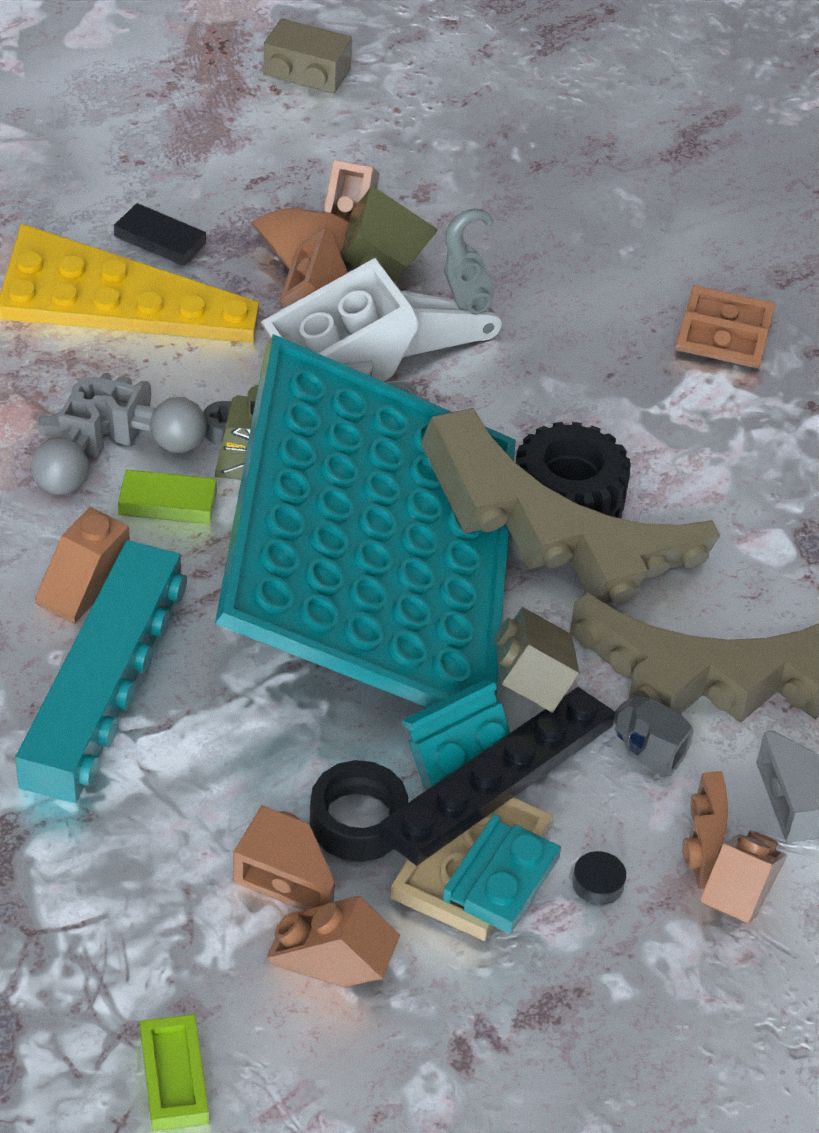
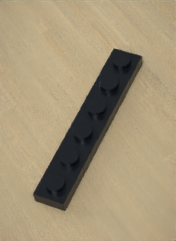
M580 687L575 688L562 698L553 713L544 709L382 820L378 837L418 866L609 730L614 723L615 711Z

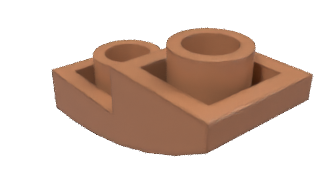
M722 771L702 773L698 793L691 796L690 806L693 824L689 838L683 839L682 852L686 868L694 870L699 889L705 888L722 848L726 832L728 801Z

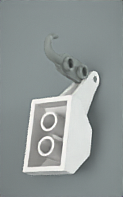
M469 209L457 215L448 226L445 234L448 250L444 273L454 299L399 290L376 258L262 320L261 323L269 340L275 334L341 364L372 360L374 367L372 369V377L383 382L394 375L403 357L492 339L499 333L502 327L501 319L490 307L494 291L482 257L476 250L464 242L462 233L465 227L473 221L481 220L485 225L491 226L493 219L488 212L482 209Z

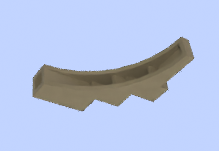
M474 408L431 417L421 442L464 534L479 530L491 532L506 524L528 570L543 566L556 568L570 560L586 593L588 592L604 603L611 602L614 605L629 601L637 594V589L644 578H655L669 569L681 566L689 569L701 565L709 558L710 551L720 537V533L712 520L682 525L645 524L611 517L570 501L542 485L517 465L490 436Z
M588 592L574 603L570 634L583 647L591 649L611 664L617 673L632 680L629 698L634 696L649 697L682 713L704 695L711 700L715 707L727 712L741 723L778 692L790 704L800 708L815 720L819 717V623L800 631L767 638L727 640L690 636L649 625L618 612Z

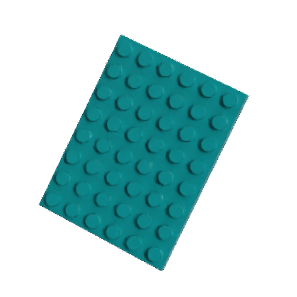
M273 334L265 347L215 624L425 707L434 705L484 679L495 682L497 687L499 663H497V644L494 643V640L502 625L509 529L505 524L491 532L479 530L464 534L421 445L431 417L451 413V411ZM486 427L490 436L514 461L516 440Z

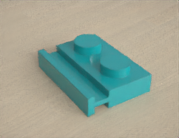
M484 679L402 720L403 726L408 728L411 738L409 745L424 787H432L511 733L502 703L497 701L494 692L497 689L495 682Z
M493 814L444 887L442 901L448 904L454 901L464 906V912L512 934L559 860L561 846L516 824L513 827L500 822L501 817Z

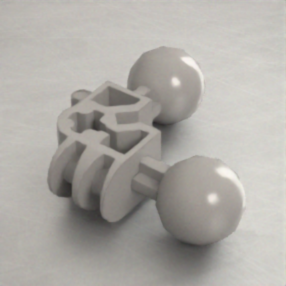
M103 373L100 378L90 377L82 379L73 386L72 393L60 412L52 416L44 415L38 418V430L41 434L59 438L48 439L33 452L30 465L32 477L40 489L52 495L72 493L86 481L89 468L86 455L99 457L104 448L103 435L110 434L115 443L131 446L139 430H145L152 433L159 447L170 453H188L196 448L205 438L207 420L204 412L197 403L186 397H170L156 408L150 407L151 385L148 381H140L136 385H132L131 378L122 376L113 381L109 373Z

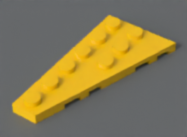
M22 223L20 224L0 292V319L254 343L259 316L258 301Z

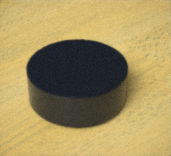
M602 851L586 853L575 864L572 879L573 888L580 898L591 904L605 905L612 903L623 893L626 869L623 863L610 853Z

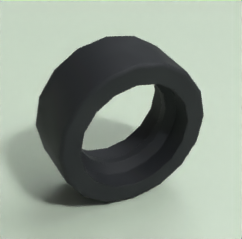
M352 760L336 764L323 772L312 787L309 824L313 834L326 852L343 860L364 862L381 858L394 849L378 837L380 823L365 828L349 827L336 821L329 814V805L342 796L351 794L369 795L380 800L389 809L390 816L408 803V794L403 781L393 771L375 762Z

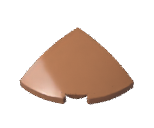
M302 208L281 209L252 221L253 227L275 257H279L288 271L290 270L297 246L325 227L332 232L341 254L349 224L344 219L329 212L321 213L302 210Z

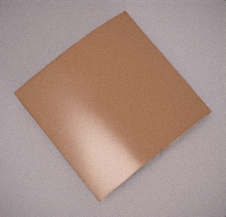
M693 285L675 350L759 369L775 303Z

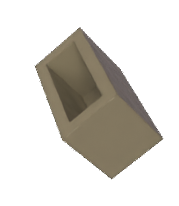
M281 18L264 42L263 75L335 94L351 69L352 36Z
M521 607L514 619L507 618L502 623L495 636L494 643L497 644V663H499L501 684L553 713L580 674L572 635L528 609Z

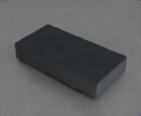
M136 203L114 224L115 237L182 266L206 244L205 231L139 203Z

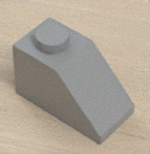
M775 731L764 732L756 763L785 842L791 843L819 839V754Z

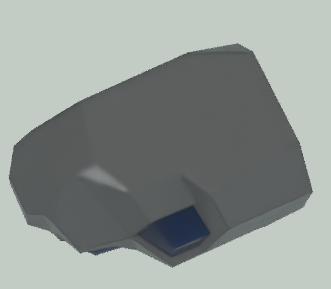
M634 696L624 701L616 709L614 715L617 737L625 742L627 754L652 769L654 773L664 777L671 776L683 761L691 745L694 732L693 727L682 714L652 698Z

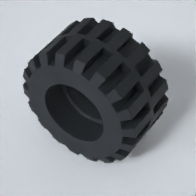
M556 422L553 423L551 428L546 426L537 428L535 434H528L523 439V445L518 447L515 463L542 485L576 504L611 517H622L631 463L630 458L626 457L627 451L624 446L615 444L616 438L610 433H600L601 429L593 425L588 428L582 426V423L572 422V425Z

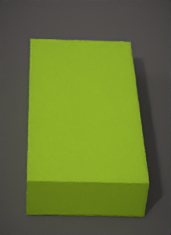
M126 469L118 500V513L123 516L211 524L217 493V479Z
M195 1014L139 1021L152 1131L209 1124V1111Z

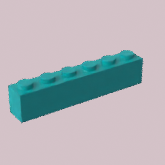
M126 540L15 756L18 788L76 804L85 785H93L99 770V755L103 747L109 748L113 744L118 729L117 718L121 710H128L133 702L136 691L135 681L139 673H146L150 667L153 657V644L157 637L163 638L168 629L170 609L173 602L180 603L184 596L187 576L181 574L180 553Z

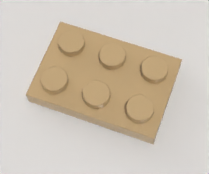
M516 798L510 799L418 866L407 860L391 885L390 899L486 941L494 926L464 912V906L454 901H451L450 904L442 901L444 887L493 814L501 817L500 822L510 827L516 824L543 838L546 837L551 828L553 814Z

